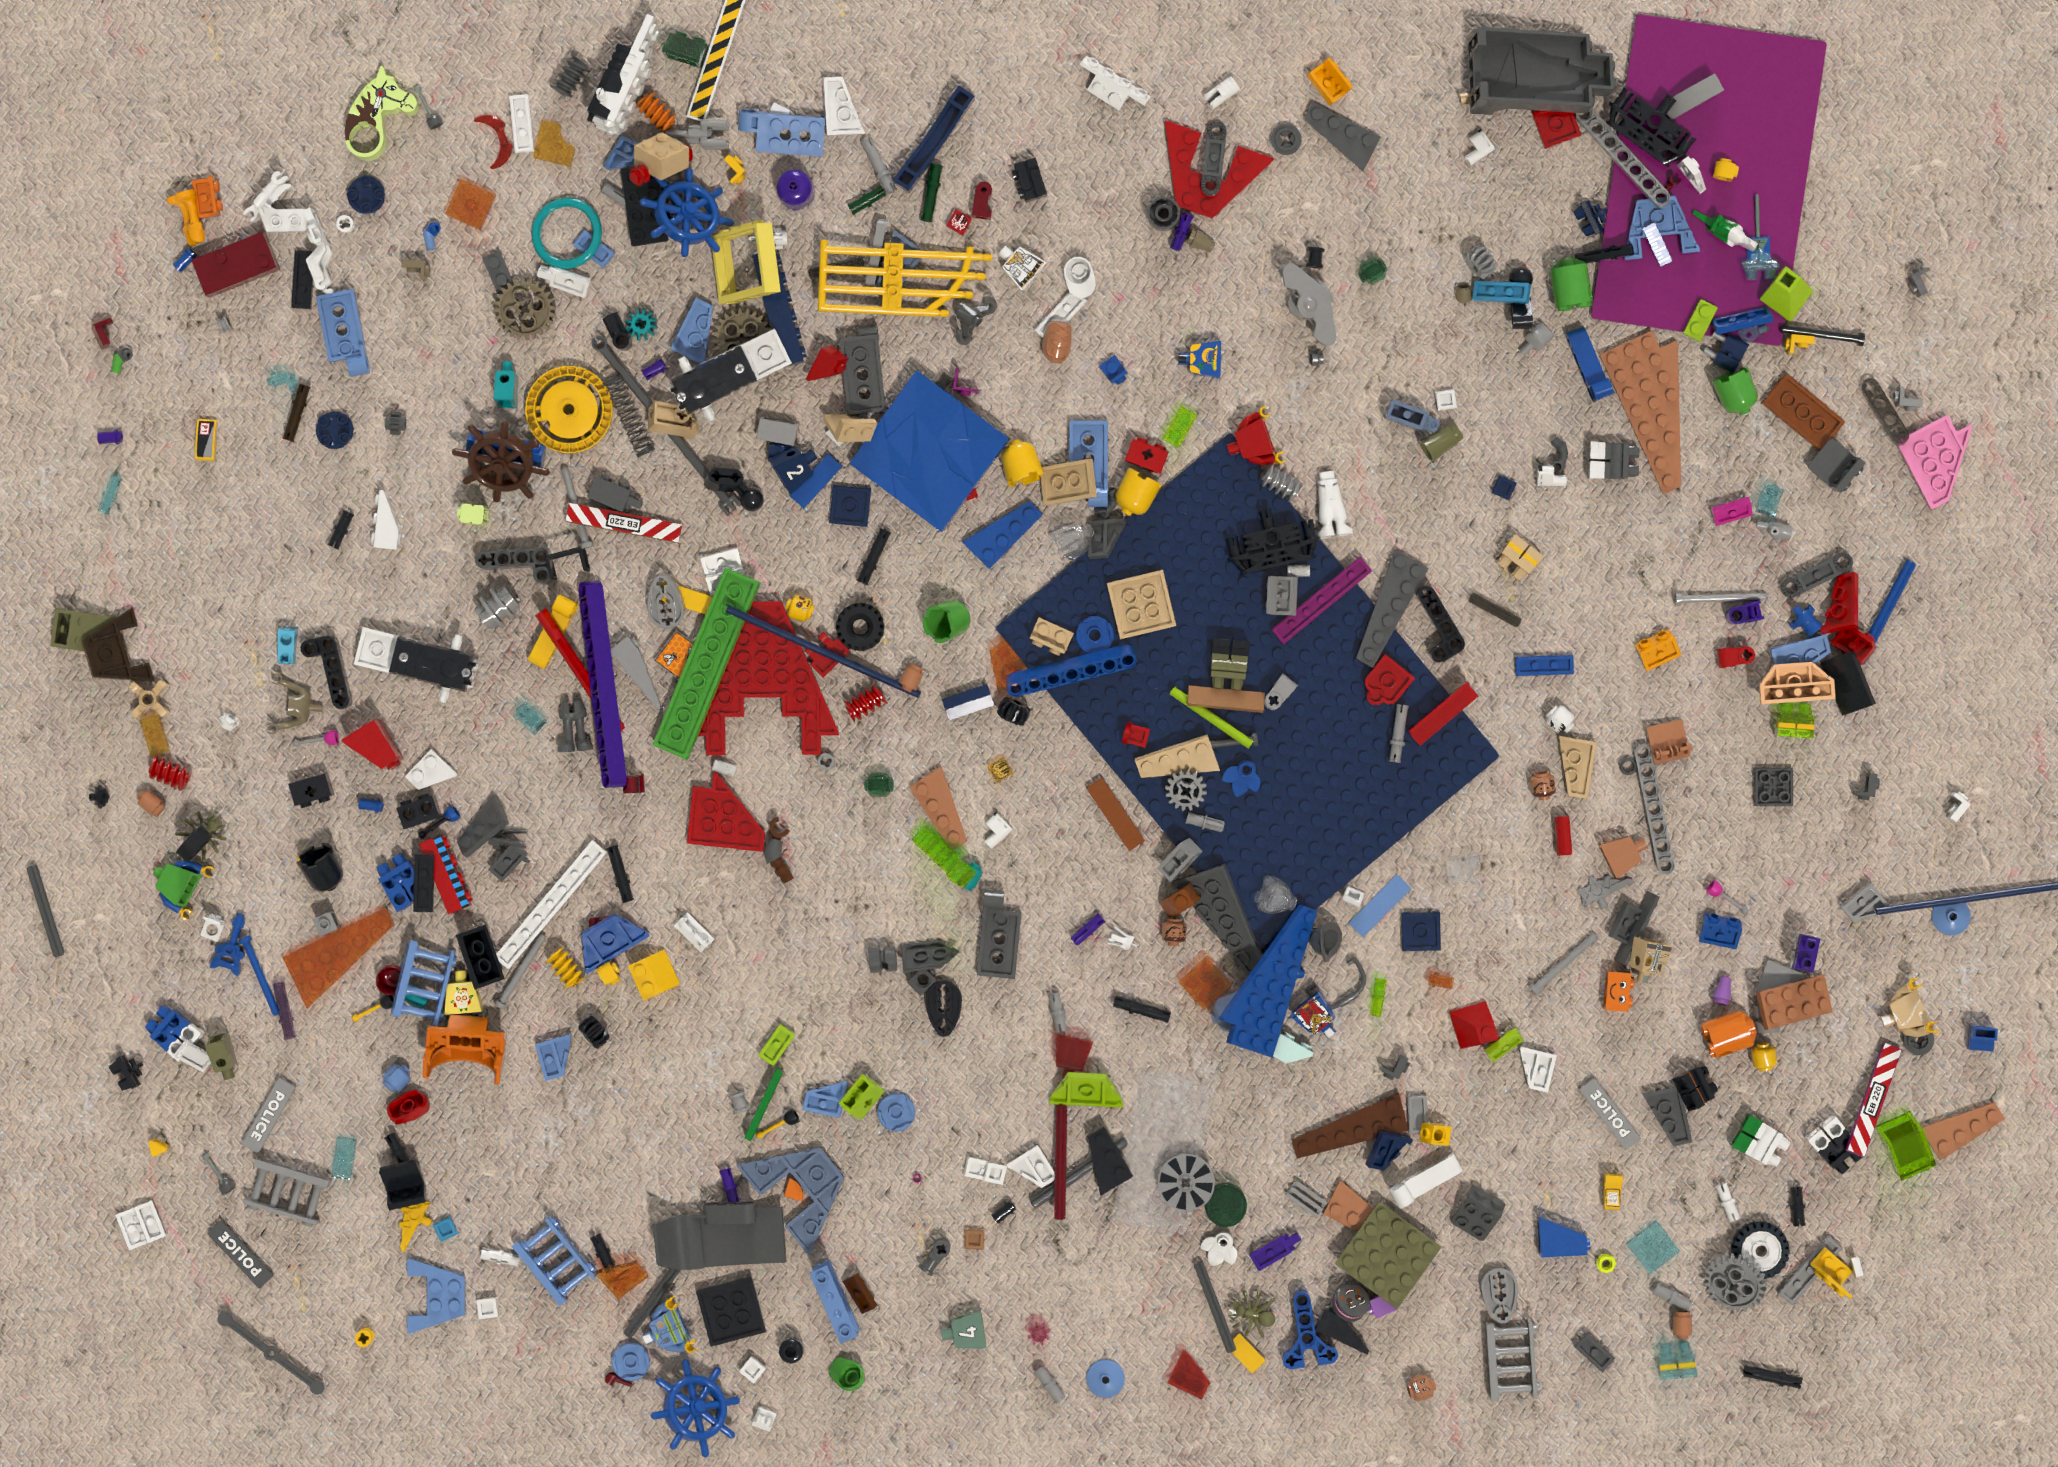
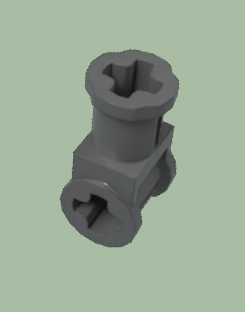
M938 1238L934 1242V1246L927 1258L918 1267L926 1274L932 1276L936 1266L949 1254L950 1242L946 1238ZM944 1244L945 1250L939 1251V1246Z

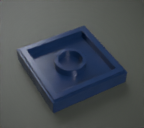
M833 485L829 523L868 527L872 489Z
M1440 912L1401 913L1402 951H1441Z

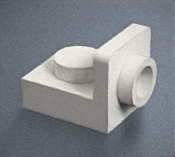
M1952 792L1950 796L1959 803H1954L1948 810L1950 814L1947 818L1952 822H1957L1971 804L1967 802L1968 797L1961 792H1958V794Z

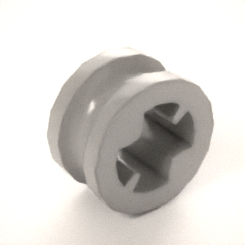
M223 314L222 318H216L223 333H226L227 329L233 330L226 314Z
M823 753L818 757V766L823 770H830L835 764V759L831 754ZM824 756L832 760V763H829V767L821 764Z

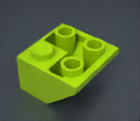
M1785 266L1759 300L1791 322L1813 293V290L1800 276Z

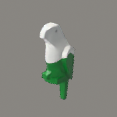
M1696 210L1693 211L1692 214L1707 225L1706 229L1729 246L1740 245L1753 252L1758 243L1745 235L1743 228L1739 224L1724 219L1721 215L1710 218Z

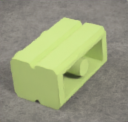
M464 503L461 507H458L457 519H460L461 523L479 526L488 525V507Z

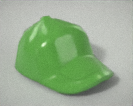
M843 1357L835 1359L828 1371L830 1378L846 1391L858 1390L865 1381V1373L858 1363Z

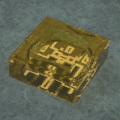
M1004 757L987 766L997 783L1013 774Z

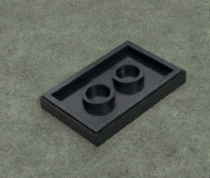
M1854 650L1820 662L1824 672L1834 679L1835 698L1842 716L1876 704Z

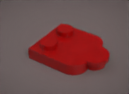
M1384 654L1365 679V686L1368 689L1366 695L1368 702L1372 705H1380L1383 702L1386 704L1395 703L1415 677L1388 655Z

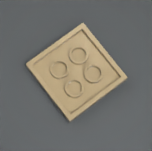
M1163 570L1107 583L1120 639L1176 626Z

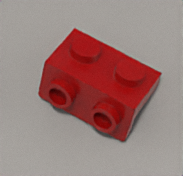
M1858 627L1839 631L1831 641V645L1842 653L1854 650L1860 665H1863L1876 649L1875 639L1868 633L1863 634L1860 632Z

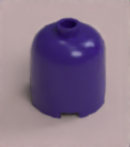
M796 169L788 170L777 180V197L785 207L792 210H800L812 202L815 194L814 184L803 171Z

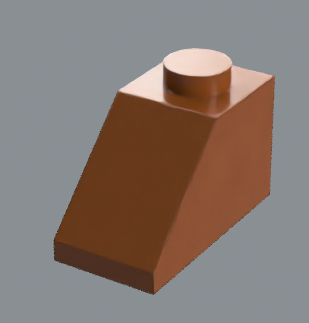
M1188 883L1159 901V904L1170 918L1195 905L1200 896L1192 884Z

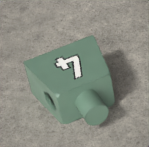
M981 1310L953 1318L951 1320L952 1328L941 1329L942 1340L954 1339L955 1348L984 1349L987 1347Z

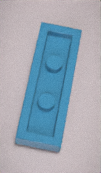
M1475 281L1472 300L1529 304L1531 284Z

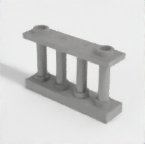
M258 1157L255 1159L253 1167L258 1168L259 1174L252 1198H245L243 1204H247V1208L252 1210L260 1208L300 1220L306 1226L313 1227V1225H317L320 1219L314 1218L321 1190L330 1187L332 1179ZM269 1171L277 1173V1180L270 1204L259 1201L266 1174H269ZM287 1177L295 1179L294 1182L296 1184L289 1207L284 1209L278 1207L277 1204L284 1181ZM307 1182L313 1184L314 1190L307 1214L304 1215L295 1211L302 1187Z
M1527 1319V1327L1498 1328L1494 1327L1493 1322H1485L1489 1398L1491 1402L1499 1401V1396H1502L1504 1393L1531 1392L1533 1399H1538L1537 1393H1540V1382H1536L1533 1337L1537 1336L1536 1324H1533L1531 1319ZM1528 1334V1346L1501 1348L1495 1346V1338H1498V1336ZM1529 1354L1530 1365L1500 1367V1365H1497L1496 1357H1500V1355ZM1530 1373L1531 1384L1507 1386L1498 1384V1377L1501 1374Z

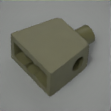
M229 1032L210 1037L205 1044V1048L214 1072H222L224 1080L234 1078L235 1075L232 1068L235 1066L237 1059Z

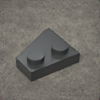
M1125 518L1089 521V559L1109 558L1126 525Z

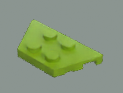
M1068 1072L1050 1095L1049 1104L1123 1108V1099L1107 1074Z

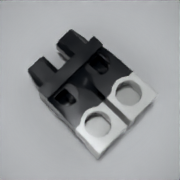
M1833 1114L1819 1125L1823 1131L1817 1127L1804 1138L1831 1168L1836 1169L1841 1174H1844L1849 1169V1166L1844 1162L1849 1156L1855 1163L1863 1158L1845 1150L1850 1134ZM1824 1132H1826V1134L1832 1139V1142H1831L1830 1139L1825 1135Z

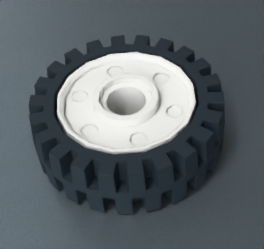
M1762 1221L1750 1222V1224L1742 1226L1743 1228L1739 1229L1736 1236L1734 1235L1731 1254L1733 1253L1735 1258H1738L1741 1254L1742 1260L1749 1257V1263L1755 1261L1754 1267H1761L1760 1273H1765L1764 1279L1772 1278L1779 1274L1782 1268H1785L1786 1262L1789 1260L1788 1255L1790 1254L1789 1243L1783 1232L1776 1226ZM1758 1246H1764L1765 1248L1764 1253L1761 1255L1756 1254Z

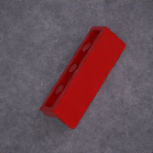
M1465 682L1407 732L1421 746L1479 696L1470 687V684Z

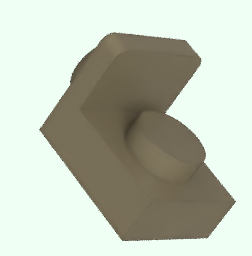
M402 259V268L407 269V272L414 273L421 269L420 280L427 281L431 271L427 261Z

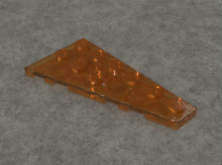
M387 908L282 957L307 1009L395 925Z

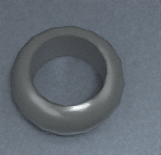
M1624 758L1619 765L1620 771L1625 775L1634 774L1637 769L1636 761L1632 758ZM1626 761L1633 763V769L1630 772H1626L1623 769V764Z

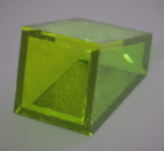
M1910 1111L1875 1126L1892 1167L1901 1181L1910 1179L1914 1175L1936 1166L1924 1129Z

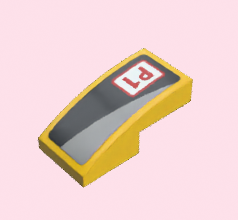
M197 419L195 460L215 461L217 420Z

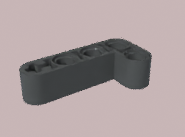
M545 548L482 551L475 557L476 565L483 570L533 567V577L536 582L546 586L553 581L549 577L546 562H539L538 555L542 552H545L546 555L551 554ZM524 553L527 554V561L525 563H520V555ZM503 555H508L509 559L506 564L500 563V558ZM485 557H486V558H488V559H490V560H493V559H494L495 563L492 562V561H488V562H486V565H485V564L481 563V561H482V560H485ZM549 558V562H550V566H551V570H552V574H553V559H552V558ZM546 571L548 574L547 579L540 581V573Z

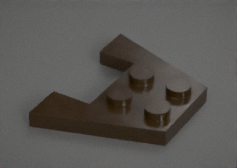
M133 607L81 641L92 678L154 681L149 663L130 667L120 631L138 626Z

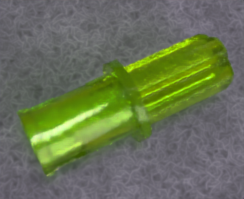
M1375 978L1373 995H1371L1373 998L1370 1015L1381 1016L1383 1001L1386 999L1384 996L1387 980Z

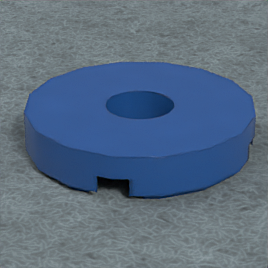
M1090 616L1084 619L1078 625L1076 631L1077 643L1087 653L1108 649L1114 639V631L1111 624L1099 616ZM1092 630H1098L1101 635L1100 639L1097 641L1091 640L1089 633Z

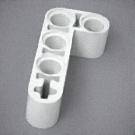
M1454 1153L1392 1186L1389 1192L1398 1208L1401 1209L1414 1202V1199L1458 1175L1463 1169Z

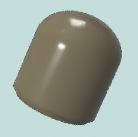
M1460 284L1456 286V300L1458 302L1467 303L1471 300L1470 285Z

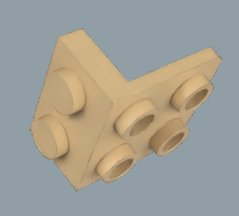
M826 414L823 418L837 442L871 441L877 426L875 419H859L856 414Z

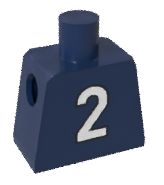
M793 447L769 458L768 461L783 486L791 494L813 475L809 464L818 458L812 449L802 455L797 447Z

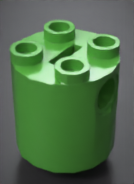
M1576 258L1559 260L1549 270L1555 308L1558 311L1573 310L1575 305L1577 308L1592 306L1593 297L1587 263Z

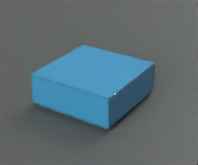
M451 1216L433 1224L440 1242L459 1234Z

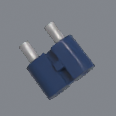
M1714 331L1712 337L1722 341L1723 345L1718 353L1707 347L1703 353L1713 358V363L1734 373L1749 344L1731 334H1728V336L1723 334L1717 335Z

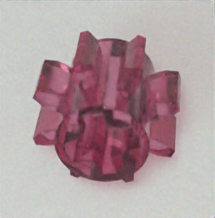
M1035 1322L1034 1328H1028L1032 1332V1334L1028 1335V1338L1034 1339L1033 1345L1036 1342H1040L1043 1346L1045 1339L1050 1340L1046 1333H1049L1051 1329H1045V1322L1042 1325H1038ZM1041 1329L1044 1336L1040 1335L1038 1338L1035 1331L1038 1332Z

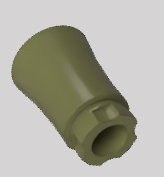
M1453 423L1419 440V444L1427 458L1434 463L1449 449L1457 445L1463 439V435L1456 424Z

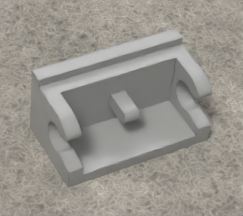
M761 416L756 439L794 446L799 423Z

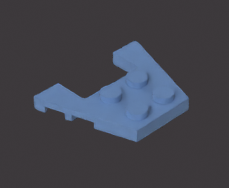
M1670 196L1669 204L1664 208L1656 207L1649 199L1636 201L1627 244L1632 243L1634 255L1625 256L1624 261L1642 259L1640 239L1647 238L1643 228L1653 223L1656 224L1661 236L1680 235L1682 254L1700 252V248L1685 220L1676 196ZM1667 197L1656 198L1658 203H1664L1667 200Z
M407 1258V1276H427V1315H408L407 1333H413L466 1314V1276L417 1261L413 1258Z

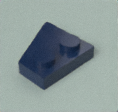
M1379 1131L1365 1164L1368 1168L1384 1171L1401 1154L1400 1150L1407 1143L1410 1145L1413 1139L1410 1136Z

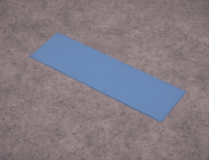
M1396 874L1349 924L1364 937L1411 888Z

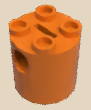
M1741 1010L1706 1021L1701 1025L1703 1038L1709 1041L1708 1051L1711 1058H1719L1754 1045L1757 1033L1754 1022Z

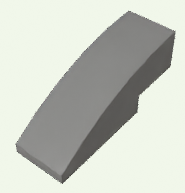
M1716 74L1705 78L1672 97L1676 100V103L1666 114L1667 117L1673 120L1722 93L1724 89Z

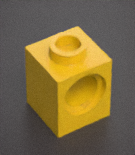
M1422 1122L1419 1142L1449 1146L1452 1127Z

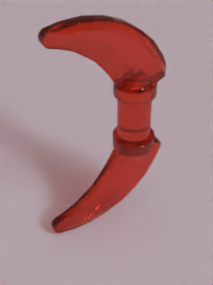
M483 115L475 118V122L485 123L497 133L500 141V152L497 160L490 168L496 169L501 167L508 161L513 149V145L507 141L504 132L506 124L501 119L492 115Z

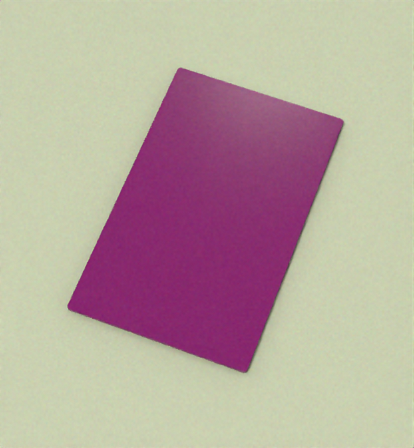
M1642 14L1636 16L1625 86L1628 91L1624 98L1629 91L1634 95L1622 109L1624 112L1631 107L1630 105L1635 101L1636 97H1639L1656 109L1666 94L1672 98L1713 74H1716L1724 91L1671 120L1684 130L1679 134V138L1675 140L1676 142L1673 144V147H1677L1686 132L1691 135L1686 141L1687 143L1692 136L1697 139L1685 155L1689 156L1690 159L1694 158L1700 166L1698 169L1701 172L1706 190L1701 194L1697 192L1677 167L1684 158L1671 162L1668 168L1618 133V138L1664 188L1672 174L1675 173L1672 177V181L1675 183L1681 178V182L1676 187H1672L1668 192L1670 196H1676L1685 220L1700 248V252L1682 254L1680 235L1675 234L1661 236L1672 258L1671 262L1661 267L1647 238L1640 239L1642 259L1624 261V257H1620L1614 261L1612 259L1599 261L1591 312L1593 319L1683 332L1700 299L1718 307L1712 319L1768 307L1759 300L1782 268L1786 266L1793 271L1827 47L1825 41ZM1629 113L1627 114L1629 118L1634 120L1636 123L1640 124L1639 120L1634 118ZM1653 115L1650 117L1649 122L1651 125L1657 126L1660 124V118L1657 115ZM1646 120L1642 125V127L1651 132L1653 135L1658 130L1650 129L1646 124ZM1657 135V138L1662 140L1667 145L1671 144L1667 140L1662 138L1660 135ZM1667 151L1663 158L1667 159L1674 153ZM1620 152L1617 154V158L1620 161H1625L1628 159V155L1625 152ZM1721 158L1732 160V163L1739 166L1737 178L1733 177L1731 182L1713 178L1716 161H1720ZM1615 162L1601 249L1609 248L1611 245L1621 246L1627 244L1635 203L1637 200L1648 199ZM1632 166L1630 172L1633 175H1638L1641 169L1638 166ZM1645 180L1643 186L1646 189H1651L1654 183L1651 180ZM1758 194L1760 237L1770 236V260H1775V264L1742 265V262L1747 261V249L1740 245L1731 247L1706 229L1707 225L1692 214L1694 210L1710 218L1721 215L1724 219L1739 224L1747 237H1756L1755 195ZM1749 260V262H1750V261H1770V260ZM1768 307L1773 315V322L1723 333V335L1728 336V334H1731L1745 342L1780 346L1783 333L1779 329L1780 326L1785 325V318ZM1712 321L1704 334L1705 336H1712L1715 331L1712 327Z

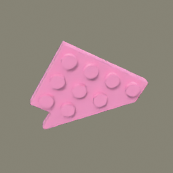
M1948 415L1895 441L1930 510L1949 501L1972 430V425L1970 424L1956 431Z

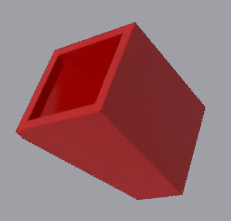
M380 719L372 720L341 739L345 745L381 769L393 770L401 765L400 761L404 759Z

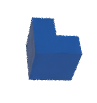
M1969 1025L1967 1049L1993 1052L1994 1041H1997L1998 1029L1988 1026Z

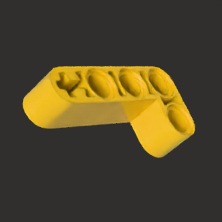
M559 594L552 606L551 616L562 633L565 634L579 603ZM544 628L529 655L528 662L545 670L557 647L551 641Z

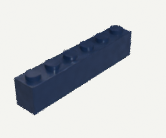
M777 253L776 260L781 292L763 296L771 330L775 328L791 361V364L785 366L789 367L804 363V358L807 355L805 347L800 346L799 339H802L799 327L796 328L794 324L797 317L795 310L791 309L789 305L792 298L790 291L785 289L784 283H787L785 272L780 270L779 265L782 264L780 253ZM754 254L752 258L759 284L762 286L758 254Z

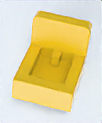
M728 154L724 161L737 173L729 182L732 186L735 184L739 185L746 178L744 175L747 172L741 167L743 162L736 155L732 158Z

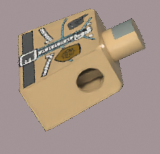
M1634 936L1630 967L1639 970L1637 981L1648 983L1650 973L1660 975L1663 972L1673 946L1659 940Z

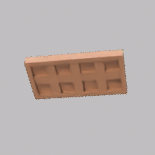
M1824 974L1756 992L1764 1030L1833 1012Z

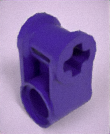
M1761 600L1728 609L1725 614L1726 621L1733 625L1765 619L1762 616L1759 605ZM1734 610L1739 612L1740 615L1737 621H1734L1731 617Z

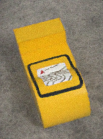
M1603 1173L1604 1210H1620L1623 1176L1621 1174Z

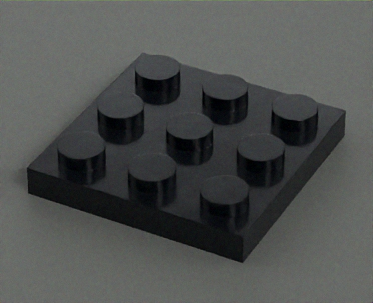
M752 1276L696 1290L711 1347L767 1332Z

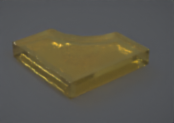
M542 120L533 158L571 167L576 148L564 141L560 124Z

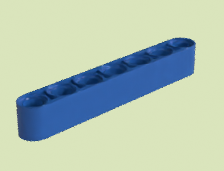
M1121 645L1013 672L1005 679L1009 695L1019 697L1130 669L1136 665L1137 659L1131 645Z

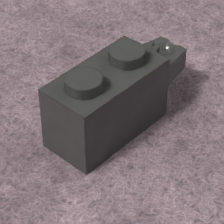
M601 475V477L595 476L587 495L588 498L623 513L625 509L630 510L631 506L641 510L643 502L634 499L636 494L629 490L630 486L621 482L618 485L611 483L612 478Z

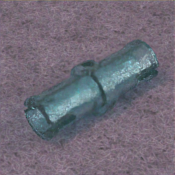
M115 475L110 476L107 488L102 493L104 496L98 508L99 512L110 514L113 502L118 497L117 492L123 480L122 478Z

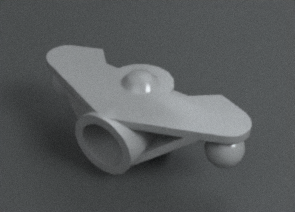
M1283 264L1279 268V274L1283 278L1284 287L1291 288L1293 292L1289 296L1287 303L1289 311L1292 315L1306 317L1314 326L1312 336L1320 344L1325 346L1333 345L1336 341V331L1331 307L1333 297L1330 290L1321 280L1315 281L1296 264Z

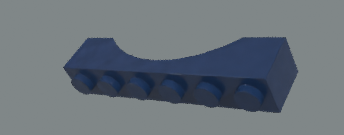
M961 86L957 87L927 135L893 179L894 184L907 193H911L975 101L974 95Z

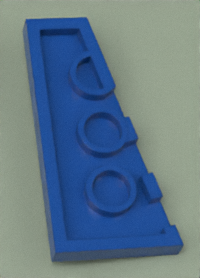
M1028 501L962 543L990 569L1043 514Z

